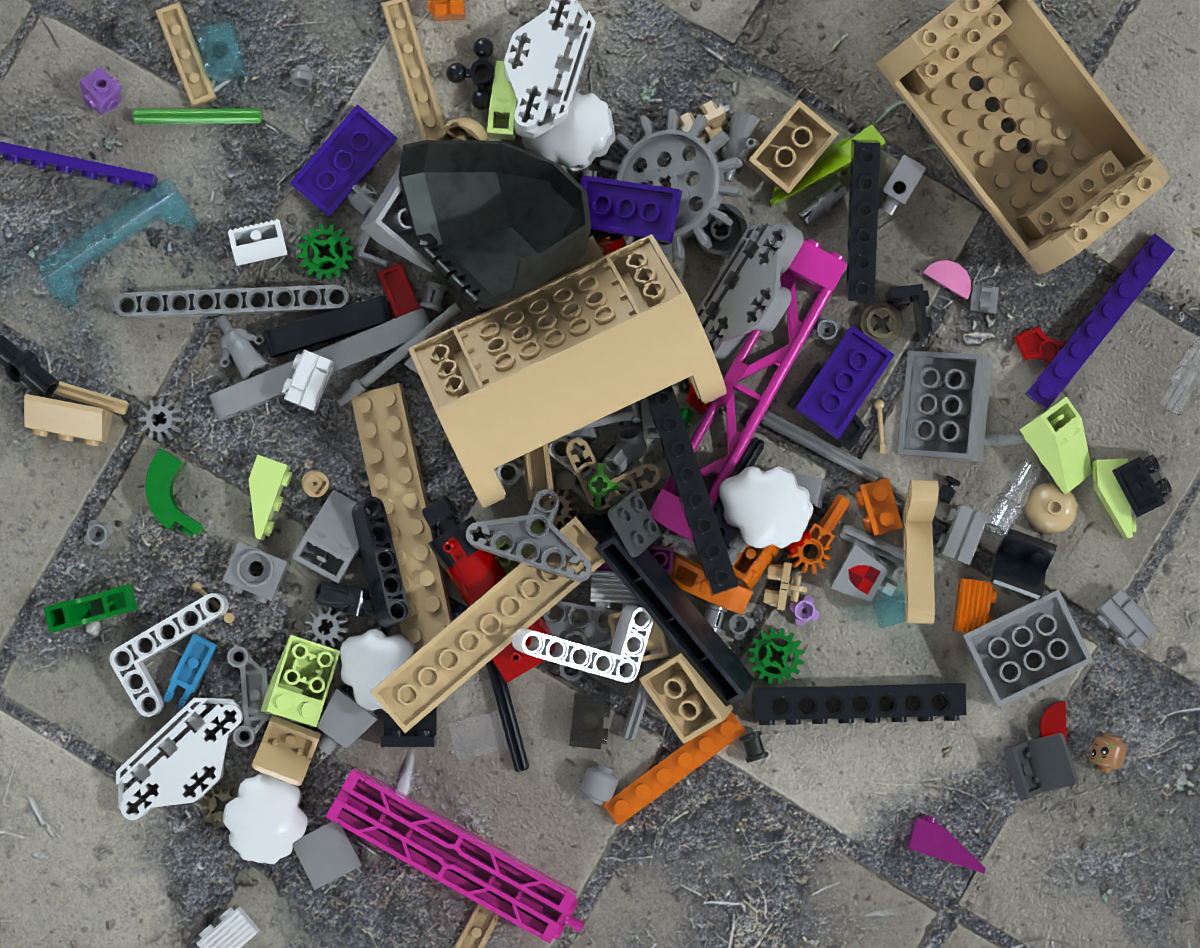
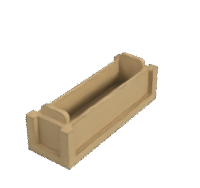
M546 444L523 455L528 501H534L536 494L543 489L554 491L549 447ZM546 495L540 500L553 499V497Z

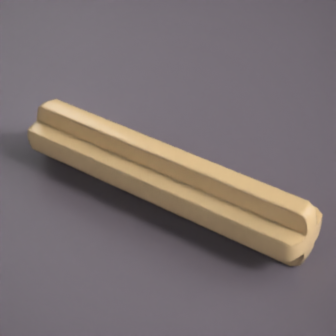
M60 381L58 388L53 393L57 396L122 415L126 414L129 405L125 400Z

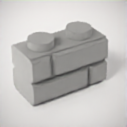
M960 504L957 505L956 509L951 508L946 518V523H949L946 534L941 532L936 547L940 548L938 554L963 565H970L989 516Z
M1122 588L1116 589L1095 609L1099 614L1096 617L1097 620L1106 629L1111 627L1117 633L1114 638L1124 648L1127 646L1130 649L1137 648L1158 628Z

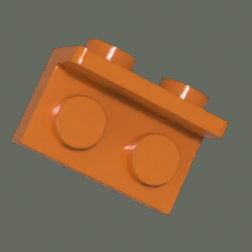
M889 478L857 486L858 492H855V497L859 508H864L866 517H863L862 521L866 533L871 532V536H877L903 528Z

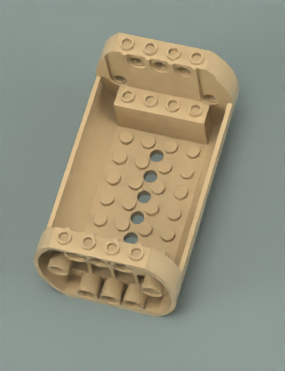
M955 0L875 63L876 67L1036 274L1046 273L1079 254L1162 188L1171 177L1154 153L1150 154L1033 0ZM972 77H977L981 80L982 88L980 91H973L970 88L969 81ZM988 98H994L998 102V109L995 112H990L986 109L985 102ZM1005 118L1012 120L1014 123V129L1011 133H1006L1001 128V122ZM1020 139H1025L1029 142L1030 149L1026 154L1020 153L1017 149V143ZM1035 160H1042L1045 163L1046 169L1043 174L1034 172L1033 163Z
M653 234L408 348L441 425L483 508L505 498L504 495L506 493L495 468L686 378L690 384L692 383L698 399L701 398L704 404L727 393L717 360L695 308Z

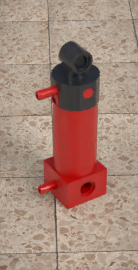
M443 496L422 509L426 522L432 530L438 531L439 535L428 544L443 569L449 574L466 604L470 607L504 578L507 573L496 555L476 549L469 544L466 539V530L472 523H476V520L471 516L463 522L459 521V515L454 504L447 496ZM481 529L477 533H472L476 542H478L479 538L487 540ZM542 617L527 628L553 636ZM531 636L525 641L526 648L531 644ZM512 642L492 658L506 683L545 661V659L517 651L513 647ZM554 643L549 647V654H552L555 650Z

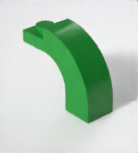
M160 448L151 461L146 475L145 490L150 509L157 520L167 529L174 531L179 523L180 527L178 529L188 536L192 537L194 534L201 536L207 527L181 511L173 496L174 483L186 464Z

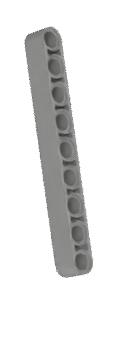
M340 285L122 293L117 296L114 307L117 313L126 319L328 312L348 306L350 304V296L345 288ZM342 292L344 300L340 304H332V294ZM316 293L318 296L317 302L311 306L306 305V295ZM290 294L292 298L290 304L284 307L280 306V296ZM264 295V305L258 308L254 307L252 303L254 297ZM238 296L239 304L235 308H228L226 304L228 298ZM211 297L213 300L212 306L206 310L202 309L200 305L202 299ZM185 298L187 302L186 307L180 311L176 310L174 306L176 300ZM159 299V309L153 312L150 311L148 307L150 301ZM133 300L134 308L132 311L124 312L122 308L124 302Z
M421 308L313 353L335 362L331 376L380 357L387 352L397 350L426 327L430 320L425 308ZM294 360L210 395L209 399L218 421L229 419L285 396L286 394L282 393L287 378L292 379L295 373V369L292 368Z

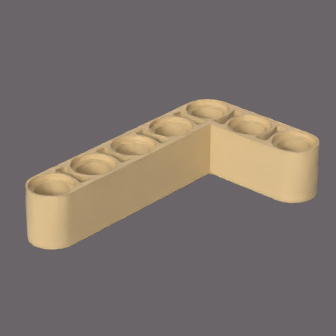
M911 479L904 504L903 545L906 623L934 624L935 592L932 522L938 503L939 485L937 480Z

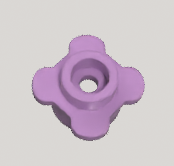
M805 596L799 602H791L789 609L794 613L797 625L803 626L807 621L819 618L820 613L815 609L813 597ZM803 608L807 609L806 613L802 612Z

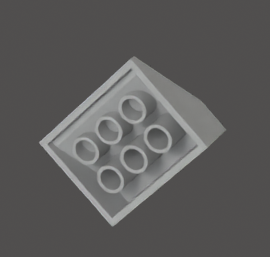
M399 166L360 228L380 245L423 269L433 272L435 266L422 254V249L426 246L419 244L414 239L398 177Z
M908 350L897 454L982 463L993 359L983 354Z
M1059 590L963 635L978 675L993 707H1000L1094 662Z

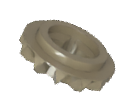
M879 302L872 304L864 311L861 317L863 333L879 344L892 342L899 336L902 330L903 321L901 314L889 303ZM873 315L879 319L890 316L885 324L887 330L879 328L873 331L877 324Z
M222 784L212 787L204 795L201 808L204 817L212 825L226 827L223 822L224 811L221 810L214 813V810L219 805L217 800H233L238 797V790L233 786Z

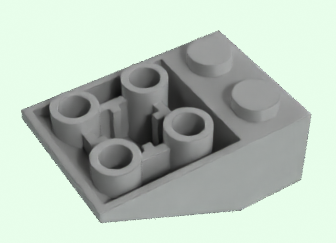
M333 490L305 533L292 558L334 582L341 584L360 551L352 518V509L357 502Z

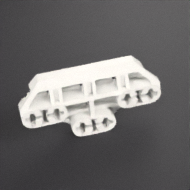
M551 0L549 8L545 12L519 28L511 37L504 59V77L511 83L518 101L514 114V129L521 137L534 139L567 119L596 27V22L589 11L588 15L585 13L578 0ZM564 6L560 18L559 27L555 31L554 29L558 19L559 9H561V7ZM577 14L581 18L579 28H583L582 33L569 30L570 25L574 26ZM524 44L523 52L520 56V66L514 69L519 56V47ZM567 45L572 46L568 57L569 60H573L572 65L559 62V58L564 57ZM557 77L562 78L558 88V92L562 93L561 97L549 94V89L553 90ZM534 96L535 98L533 101V107L530 111V119H528L527 123H524L526 119V112H528L529 109V100H531ZM546 110H551V114L555 115L554 120L538 126L539 122L543 123Z
M193 698L116 771L118 808L123 816L129 820H137L145 816L153 807L192 803L201 799L224 776L223 764L228 738L244 722L243 708L234 699ZM204 704H218L204 718L200 715L206 709ZM227 711H236L235 719L237 721L226 723L223 726L225 728L220 729L215 734L217 740H209L207 738L210 734L208 729L214 730L220 725V723L214 721L218 718L219 722H224L229 716ZM188 721L197 732L194 733L193 730H190L176 743L173 739L188 726L185 723ZM161 747L168 754L169 758L163 755L151 768L146 766L161 752L158 749ZM214 766L216 768L214 771L216 777L211 776L202 782L204 784L199 785L195 789L196 795L192 794L189 796L187 794L189 790L187 785L192 786L200 780L199 778L208 773L206 767ZM133 772L143 783L140 784L136 781L125 791V783H128L133 778L131 774ZM150 784H158L157 792L159 794L150 795L146 799L147 801L138 806V811L132 813L130 810L133 807L131 803L140 801L144 797L143 795H146L152 789Z

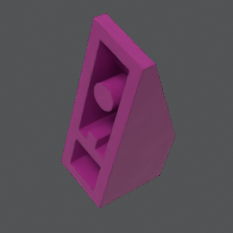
M923 814L922 818L915 816L905 847L983 874L985 873L986 868L942 825L937 824L938 818Z

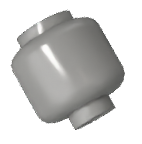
M599 763L598 767H588L580 784V790L584 793L583 798L602 805L603 802H609L618 785V778L612 774L614 769Z

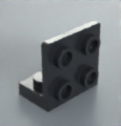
M923 284L891 287L886 292V302L893 303L894 307L909 306V303L913 302L917 342L924 341L928 337L929 332H932L931 317H926V306H929L928 290L923 289Z
M1148 451L1112 470L1136 517L1166 504L1172 497L1170 492L1173 490L1166 477L1162 479L1157 470L1160 468L1159 462L1155 455H1149Z
M1007 527L996 549L991 582L1000 587L1008 588L1025 596L1040 600L1043 595L1046 571L1056 552L1057 545Z
M437 707L406 733L384 711V735L381 736V747L437 746Z

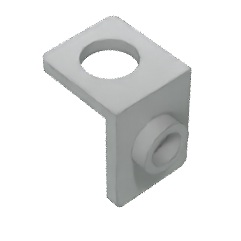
M363 231L358 246H361L359 256L388 268L390 265L388 261L367 253L373 238Z

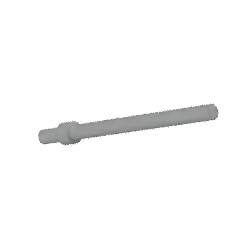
M457 302L454 303L364 377H358L350 384L351 387L336 398L338 404L343 407L356 394L359 396L366 392L370 384L410 353L408 348L428 339L463 311L461 306Z

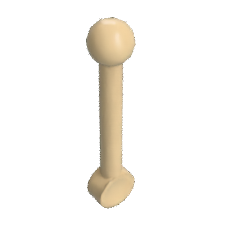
M878 399L874 402V407L877 409L879 453L885 454L882 414L884 402Z
M193 583L192 589L194 592H199L203 597L208 595L202 589L201 583ZM212 598L209 603L219 610L220 605ZM226 612L223 615L226 623H232L235 620L233 613Z

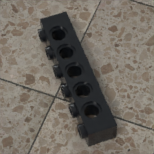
M851 140L847 242L848 265L846 270V298L848 301H875L881 143L878 140Z

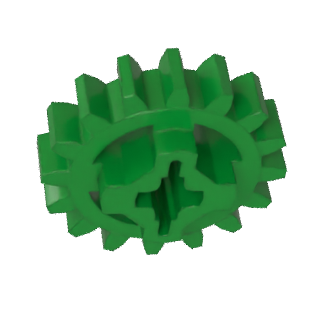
M320 224L319 231H315L311 227L310 236L302 235L306 241L305 244H298V248L303 250V253L297 254L298 259L305 260L300 266L302 269L309 267L307 274L310 277L317 273L318 281H321L323 276H326L328 281H332L333 274L341 278L340 271L342 269L350 270L346 265L347 261L354 262V258L349 255V253L355 251L354 247L347 246L351 241L350 237L342 238L344 230L340 229L335 232V226L332 224L328 230L325 229L323 224ZM322 236H331L327 240H317V238ZM340 243L343 248L342 258L339 257L337 253V248L340 246ZM310 247L314 250L312 262L309 259ZM318 247L325 250L329 249L335 259L328 256L322 258L323 255ZM333 264L335 266L331 269H322L325 265Z
M770 628L769 635L761 631L760 640L752 639L756 646L755 648H748V651L753 653V657L747 660L748 662L755 663V666L751 668L752 672L760 671L758 679L761 680L767 676L768 684H771L773 679H777L780 685L783 682V677L791 681L792 672L800 673L796 666L797 664H804V661L799 659V655L804 654L805 651L798 650L797 646L801 644V641L793 642V632L785 636L784 628H781L778 634L775 633L774 628ZM772 638L783 639L787 644L783 646L775 645ZM764 645L766 649L765 655L759 660V650ZM769 645L777 652L782 651L783 654L780 656L782 666L775 660L770 661L769 657L772 656ZM793 652V662L789 667L786 663L787 657ZM774 666L777 667L780 673L772 674L764 669Z

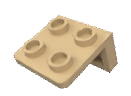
M272 715L253 760L252 768L262 774L281 779L288 784L300 786L321 734Z

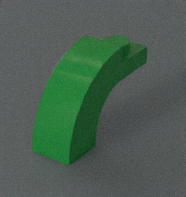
M128 584L90 596L63 601L43 609L49 631L54 633L117 617L124 613L138 610L132 584Z

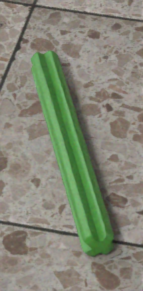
M259 108L134 109L133 122L135 124L261 123L262 111Z

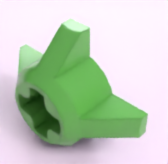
M598 463L597 473L588 480V490L595 496L594 508H601L602 497L606 496L610 490L619 491L620 484L611 483L609 477L604 474L605 463ZM592 482H596V488L592 487Z

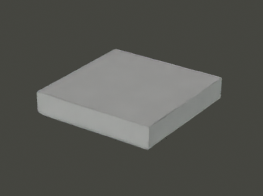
M331 821L293 843V848L314 890L363 865L344 827L340 826L337 822Z

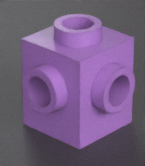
M102 67L80 80L81 94L83 95L84 102L90 109L94 108L100 115L116 109L122 102V87L115 77H110Z

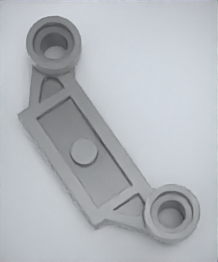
M236 646L229 650L227 660L231 666L240 669L244 724L236 728L233 733V740L238 746L247 747L254 742L257 733L264 723L270 721L271 714L261 711L269 686L268 668H262L250 656L246 648ZM238 652L244 655L241 662L236 658ZM244 731H247L250 736L247 741L242 738Z

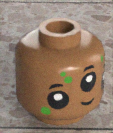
M1103 733L1102 736H1097L1094 739L1090 761L1097 764L1096 770L1111 774L1112 769L1118 770L1123 767L1127 745L1123 743L1122 737Z

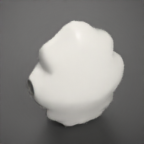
M575 91L567 119L534 139L522 137L525 149L558 164H562L571 171L587 168L595 157L606 155L609 147L616 141L612 113L608 108V104L601 101L593 93L581 95L577 91ZM558 92L556 96L561 97L562 93ZM546 110L543 123L539 122L538 126L554 120L555 115L551 114V110Z
M754 466L747 467L738 475L725 479L719 487V497L724 507V518L727 524L739 528L744 542L756 548H764L772 544L778 548H784L793 542L800 541L814 508L810 502L809 491L799 486L795 475L783 467L777 466L766 472Z
M370 629L364 634L348 637L342 642L340 648L342 661L341 678L344 683L353 688L355 702L360 707L368 711L382 709L386 712L370 691L417 652V650H414L415 644L404 638L401 633L386 636L378 629Z
M262 773L245 779L240 783L238 797L225 805L223 822L230 831V845L239 853L243 860L275 864L280 858L291 854L293 843L304 835L307 827V816L299 807L302 798V792L299 787Z

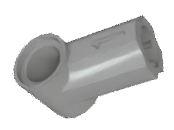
M632 424L622 428L619 432L620 441L602 461V463H605L604 468L611 475L619 476L633 460L640 459L647 454L648 447L642 428L639 425Z

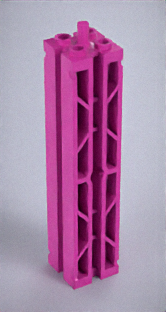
M358 767L351 770L341 791L325 816L533 935L539 936L549 944L553 938L559 939L565 924L578 932L581 931L585 924L572 916L579 900L576 898V890L562 884V882L374 776L367 774Z

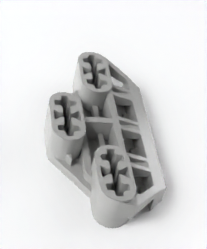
M783 221L782 223L770 226L763 224L748 226L698 307L696 313L717 360H730L747 333L753 330L762 332L773 331L789 307L792 297L791 292L788 288L781 286L780 274L788 269L803 244L802 232L791 223Z

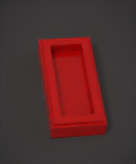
M401 262L377 272L396 318L420 309Z

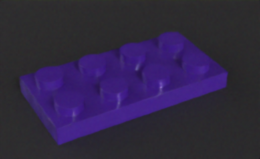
M357 104L293 178L290 184L331 218L353 191L352 187L362 182L398 138Z
M582 175L580 185L587 191L591 231L644 238L653 234L656 241L672 243L682 190Z
M851 325L794 410L838 440L895 354Z

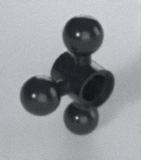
M479 38L474 42L473 51L478 60L472 64L470 69H466L461 63H452L446 70L448 80L455 84L463 82L466 78H472L478 90L473 93L471 101L478 110L489 108L491 94L487 91V87L492 85L494 79V69L488 61V57L493 53L494 46L488 38ZM481 68H485L490 74L486 79H478L475 76L476 72Z

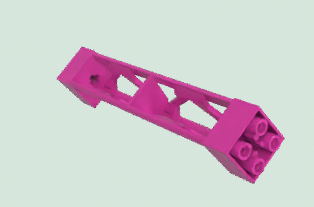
M810 238L807 241L803 240L800 250L788 269L780 277L781 286L788 288L792 296L790 305L786 310L789 344L748 366L744 363L762 331L753 330L749 332L723 379L727 393L710 402L690 438L695 453L720 406L725 408L728 455L700 469L703 478L712 473L717 476L708 492L712 507L719 497L720 485L731 476L848 265L843 262L845 259L843 256L834 251H831L830 254L820 249L822 245ZM795 280L819 293L803 322L798 320ZM772 364L778 366L763 395L738 383ZM734 390L757 403L742 433L736 429ZM670 474L652 506L650 514L657 525L692 544L693 539L679 497L674 495L677 491Z

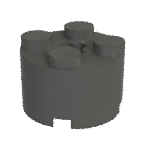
M722 203L718 211L727 214L733 221L732 225H724L715 218L711 219L703 228L712 243V247L709 249L701 245L694 234V240L698 249L707 257L725 260L730 257L747 229L746 220L742 212L730 204ZM715 227H716L717 229H720L721 227H724V228H725V232H724V233H725L726 236H724V235H722V234H721L720 236H717V235L715 234V233H716Z

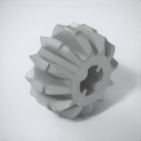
M159 397L158 405L153 400H149L148 403L151 409L141 408V411L147 415L146 417H139L138 421L147 424L142 426L140 430L142 432L149 431L148 439L153 440L156 435L158 442H163L165 435L169 440H173L174 436L171 431L174 430L180 433L181 429L175 425L176 423L184 422L183 418L176 417V415L182 412L181 408L173 409L175 402L169 400L165 405V399ZM165 414L166 416L163 418L167 420L166 423H160L157 426L159 422L156 421V417Z
M320 605L317 607L319 616L312 611L309 612V616L314 621L304 622L305 626H312V630L305 632V635L311 636L314 634L315 637L311 642L318 643L321 639V645L327 646V641H329L331 648H336L334 638L341 643L345 641L340 632L349 633V629L341 628V624L347 623L349 620L348 618L338 619L343 613L341 609H338L332 615L333 607L328 606L325 614L324 608ZM326 619H328L327 623L332 622L333 624L328 635L326 634L327 631H321V627Z

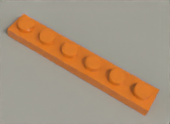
M731 711L724 721L683 744L603 805L616 823L621 825L744 734L746 730Z

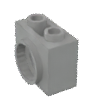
M238 542L222 581L228 583V589L242 594L243 590L253 593L252 599L266 604L267 600L275 601L290 562ZM255 562H261L264 566V571L262 575L256 577L252 574L251 567Z

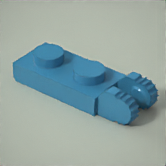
M195 633L192 635L170 679L171 683L163 701L169 703L173 699L179 685L186 690L179 700L178 708L182 710L188 704L192 693L196 691L218 647L217 644Z

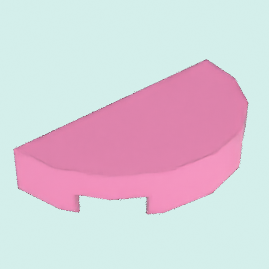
M950 260L937 261L929 265L922 273L963 299L968 300L971 292V279L967 271L960 264Z

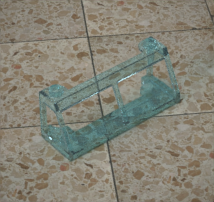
M168 179L39 264L41 279L56 302L68 309L79 303L77 290L84 283L77 272L160 218L170 226L181 224L188 230L199 224V221L171 179Z

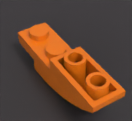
M674 551L673 572L668 575L680 589L741 615L744 613L754 590L738 583L739 586L737 588L711 596L702 566Z

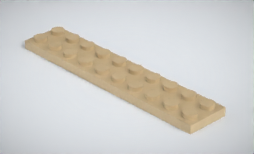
M397 383L364 392L359 396L356 394L351 398L371 494L379 498L385 506L409 606L408 618L399 623L401 634L404 638L411 641L412 644H415L414 650H418L453 621L442 565L428 544L436 537L434 530L428 525L422 513V509L428 506V500L403 385Z
M576 517L559 530L590 561L592 573L605 562L594 549L598 542ZM536 550L532 554H530L526 559L533 558L536 554ZM553 553L548 556L546 562L550 567H557L560 565L562 558L559 554ZM566 556L567 562L563 571H567V566L575 569L576 575H579L581 571L585 572L587 570L582 562L578 566L570 564L569 560L572 557ZM520 563L372 689L370 693L406 733L512 642V637L517 630L529 628L581 582Z

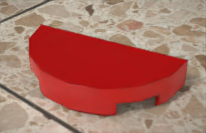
M1066 701L1051 704L1041 715L1039 722L1041 737L1061 733L1064 735L1067 743Z

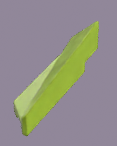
M873 125L868 126L851 139L878 140L881 143L880 150L886 145L884 138ZM849 137L827 148L789 194L775 187L770 200V207L772 208L849 168L851 159V140Z

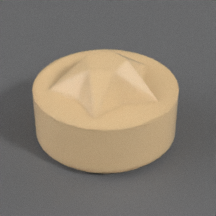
M311 470L302 478V489L311 497H320L327 492L329 480L321 471Z

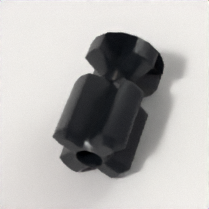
M947 475L948 485L941 486L938 499L950 504L956 493L953 487L960 486L961 482Z

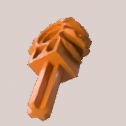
M838 494L819 524L813 523L808 530L812 538L809 540L806 538L803 541L805 544L802 547L798 546L796 548V553L787 555L788 559L795 557L798 559L792 564L793 568L798 567L800 563L803 564L801 568V573L803 574L806 573L808 566H810L811 573L816 574L817 568L815 564L822 570L826 568L821 559L830 561L832 558L830 555L824 554V551L832 549L830 543L835 537L832 531L850 505V501L846 497ZM805 545L815 547L817 553L814 559H807L803 555Z

